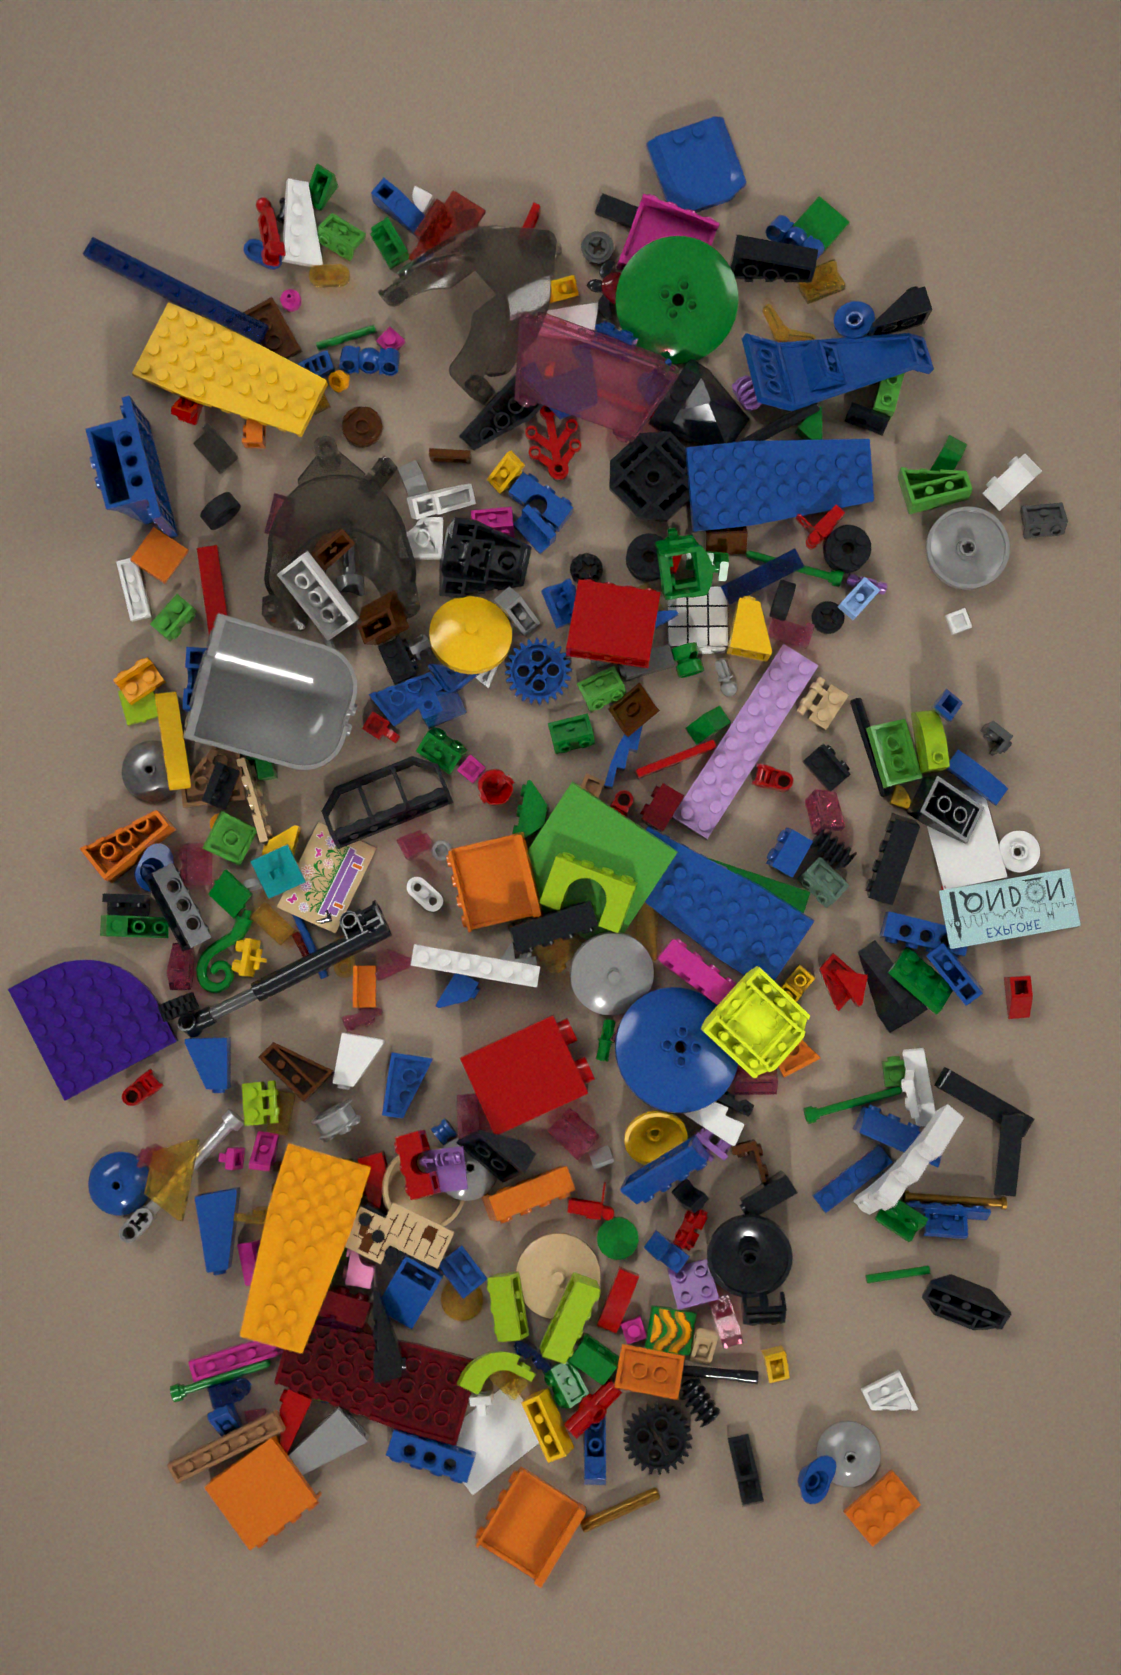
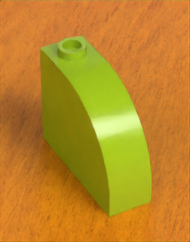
M934 710L912 712L911 718L917 761L921 774L938 773L949 768L946 736L939 714Z

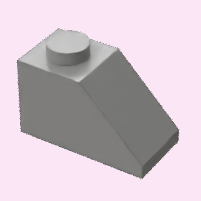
M508 587L494 599L507 618L524 636L528 635L540 624L522 597L512 588Z

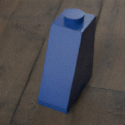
M231 1037L185 1039V1045L205 1088L212 1089V1093H225V1089L231 1088Z

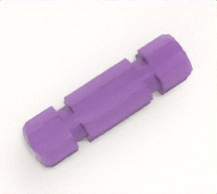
M849 574L846 584L852 587L857 586L864 577L861 576L859 578L858 575ZM867 578L880 589L878 594H885L887 583L881 581L877 583V580Z

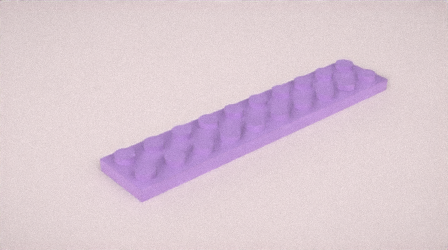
M782 645L672 818L706 840L708 839L818 667L817 664L787 645Z

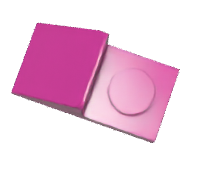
M258 1131L249 1161V1169L270 1172L271 1166L276 1161L279 1134Z

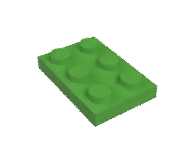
M906 719L866 728L883 788L922 779Z

